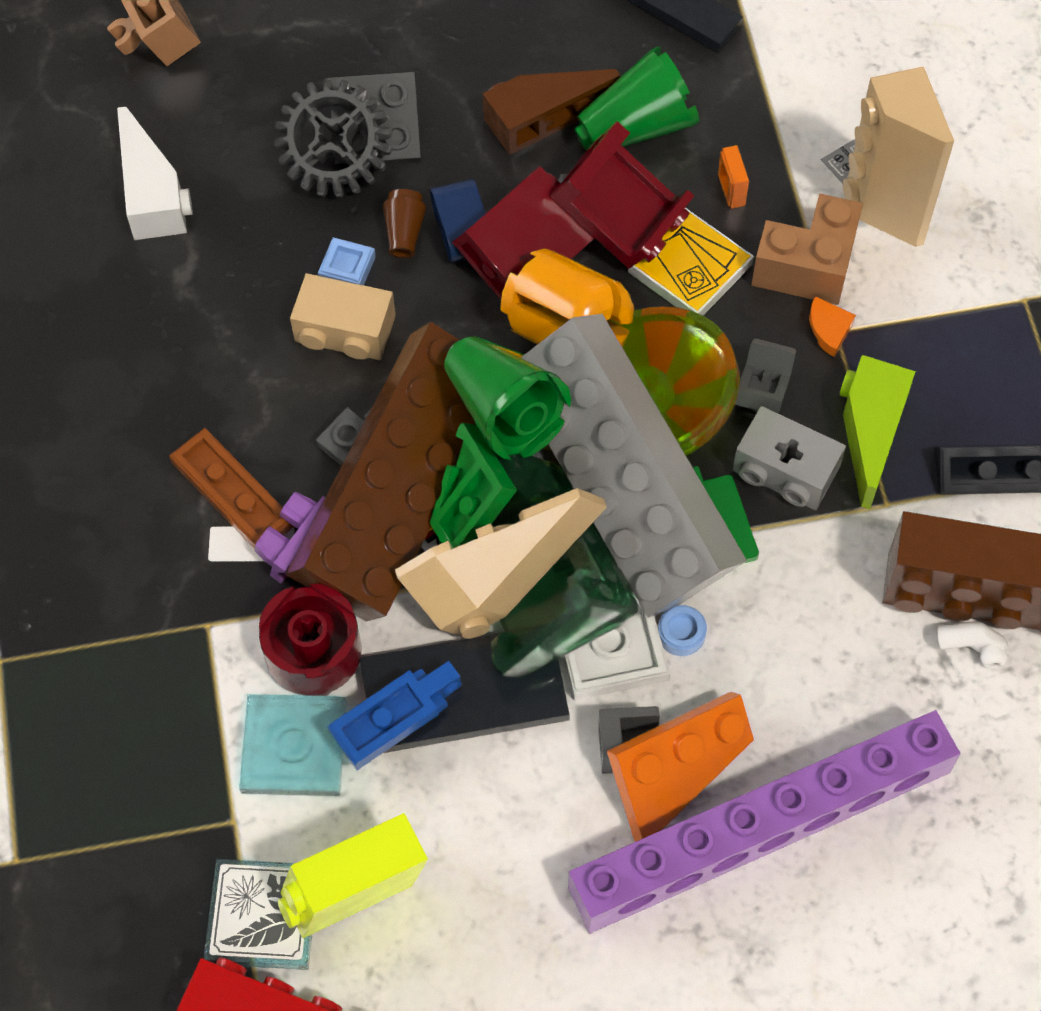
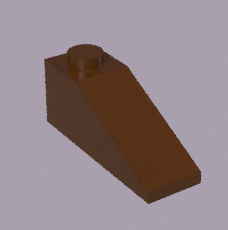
M616 69L519 75L507 82H499L488 91L482 93L484 121L507 153L511 155L578 122L577 116L620 78V74Z

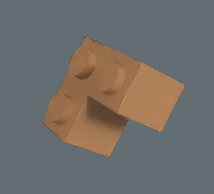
M819 193L810 230L766 220L756 256L751 286L813 300L816 296L831 304L839 305L863 203Z

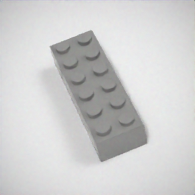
M603 314L571 318L521 357L556 374L569 387L572 399L569 408L564 404L560 415L565 423L560 432L549 443V446L574 489L578 488L604 498L607 508L593 523L648 618L682 604L747 562Z

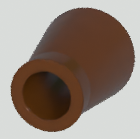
M410 189L393 190L388 193V200L383 203L389 242L388 253L393 257L411 258L415 255V246L427 209L423 203L422 194Z

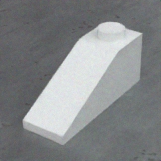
M127 107L117 108L126 213L134 240L187 233L185 216L193 215L189 188L181 189L177 172Z

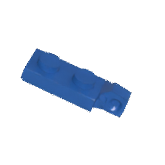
M447 661L428 675H426L423 669L413 674L409 670L327 726L329 733L357 771L437 717L439 712L448 706L445 698L462 686L461 676L450 661Z

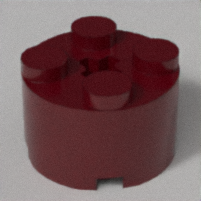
M310 584V587L294 589V587L284 589L268 602L260 616L259 641L268 670L274 680L286 690L314 699H322L343 686L356 672L362 654L358 624L351 604L337 590L323 584Z

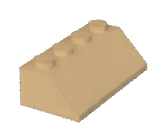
M923 66L870 78L866 98L861 100L862 116L860 125L855 127L856 143L854 152L849 154L850 170L848 178L843 180L845 199L863 203L860 221L915 247L924 245L954 144V138Z

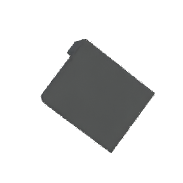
M658 706L599 710L598 733L602 773H613L607 754L608 750L659 726L660 714Z

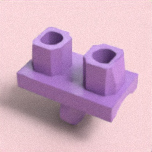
M295 491L280 513L281 518L298 529L291 540L269 526L257 541L254 551L267 564L272 566L270 576L282 584L287 577L285 574L325 499L324 496L316 503Z

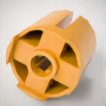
M548 249L531 252L530 254L536 257L525 264L518 275L512 272L509 274L502 291L500 309L501 312L508 315L509 324L513 329L511 331L538 345L573 317L603 314L620 345L624 346L630 331L609 320L611 319L619 324H631L633 322L634 305L629 293L620 282Z

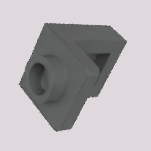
M757 338L753 339L733 404L746 407L756 413L763 406L779 414L789 385L797 351L791 347Z

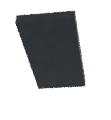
M552 625L360 658L366 699L409 670L413 674L423 669L426 675H428L447 661H450L461 676L462 686L445 698L448 706L439 712L437 717L384 753L570 720Z

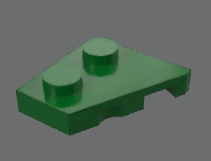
M463 422L458 427L456 437L464 440L456 466H446L442 480L441 495L435 503L430 524L441 543L449 541L452 549L478 539L476 529L490 523L492 524L517 491L477 425Z

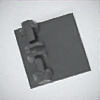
M415 72L330 78L336 91H338L339 83L342 79H347L350 82V95L359 85L364 86L367 91L364 101L369 97L376 96L380 104L374 112L380 110L387 112L389 119L380 126L390 127L393 131V136L389 139L380 140V142L390 145L392 153L391 155L378 154L377 157L379 159L391 161L421 158ZM331 106V119L338 118L345 112L351 114L354 110L345 106ZM366 120L357 126L359 131L354 135L351 143L353 150L359 157L363 154L368 141ZM332 131L333 144L335 146L338 145L346 153L347 150L341 143V137ZM334 157L335 164H347L342 159Z

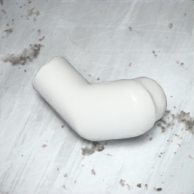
M973 621L938 626V640L941 650L971 647L981 653L982 664L987 668H999L1006 664L1008 659L1006 651L1009 649L1005 637L984 623Z

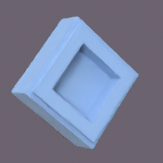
M333 237L318 271V276L364 285L376 257L375 248Z

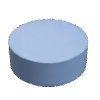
M677 605L665 611L658 625L663 648L676 656H688L697 652L703 646L707 632V624L703 615L697 609L687 605Z

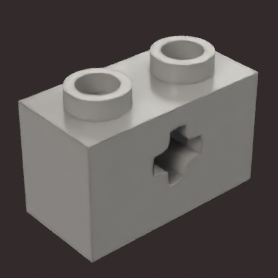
M761 406L736 449L732 471L738 473L744 481L751 485L765 486L780 493L786 501L793 505L807 506L817 511L841 466L846 445Z

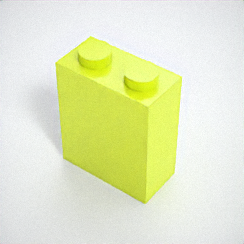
M402 813L291 865L280 892L282 898L278 899L280 912L288 927L293 928L297 926L304 939L412 887L428 858L405 813Z

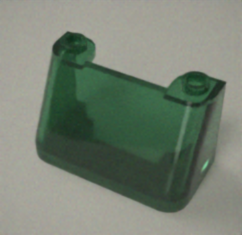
M518 453L509 455L511 460H508L498 455L497 459L517 491L492 522V526L515 524L520 521L519 514L522 510L574 490L564 470L551 461L534 456L523 458ZM594 523L584 531L509 614L500 619L505 632H501L491 641V649L493 652L492 660L503 675L517 678L526 677L619 628L638 612L636 599ZM438 536L436 538L437 545L441 544Z

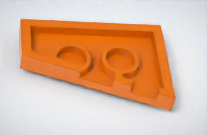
M728 692L607 751L635 842L655 834L667 826L754 741L741 694Z

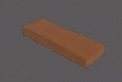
M206 428L169 455L171 463L254 549L257 541L269 526L282 535H285L294 528L292 524L280 517L283 507Z

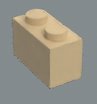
M306 273L290 317L294 340L313 350L326 348L344 352L349 357L355 359L372 358L381 360L396 316L393 292Z

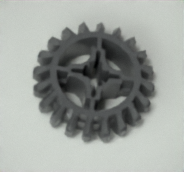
M325 78L323 81L324 91L318 92L314 83L311 82L307 84L310 96L306 99L298 92L292 94L294 101L298 104L295 110L287 105L282 106V113L290 120L289 122H276L275 128L277 131L287 134V136L275 139L274 145L277 149L288 150L281 154L278 160L282 166L292 165L287 173L291 180L294 181L303 176L301 187L305 191H309L318 182L317 194L320 197H325L330 185H333L335 196L342 198L344 196V184L349 183L351 190L357 194L361 190L356 180L363 176L370 185L375 182L373 175L369 172L371 167L379 171L385 170V163L377 155H391L392 148L390 145L380 142V140L391 138L393 131L390 127L380 126L389 119V116L385 110L374 112L380 104L376 96L369 97L364 101L367 92L364 86L359 85L350 95V82L347 79H342L339 83L338 91L334 90L332 80ZM329 106H345L354 111L351 114L345 112L342 116L331 119L325 117L319 110ZM309 120L315 127L316 134L314 140L308 145L309 151L302 156L300 136L305 123ZM366 120L368 141L363 154L359 157L353 150L351 143L354 135L359 131L357 126ZM321 124L329 131L339 134L342 139L341 143L347 150L346 153L338 145L335 146L325 137L326 133L320 126ZM334 157L342 159L349 165L348 168L339 171H322L313 167L318 161L324 163L329 158Z

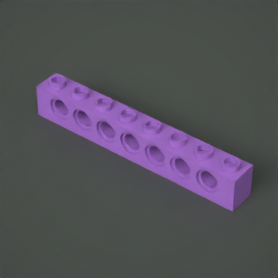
M934 710L569 871L568 889L589 934L950 774L961 753L937 710Z

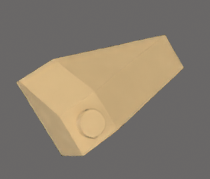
M576 488L522 510L519 514L520 521L515 524L493 527L490 523L476 529L478 539L453 549L449 541L430 548L395 569L397 578L440 630L461 635L466 639L482 636L489 631L490 625L509 614L607 508L605 500Z

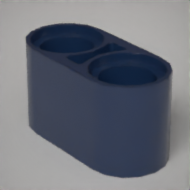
M474 179L430 189L434 215L450 263L466 259L452 242L485 214Z

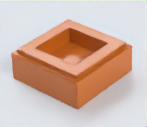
M738 146L722 148L718 177L727 204L731 209L745 206L749 179Z

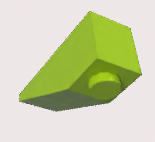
M864 355L861 356L857 371L847 370L839 396L847 398L843 418L861 507L870 509L916 371Z

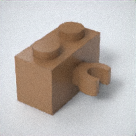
M121 0L129 17L127 19L119 18L107 27L108 31L117 39L115 42L116 47L124 55L133 52L142 40L166 66L201 43L179 0Z

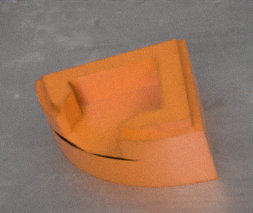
M815 296L810 310L809 322L818 340V345L829 355L835 357L853 326L856 315Z

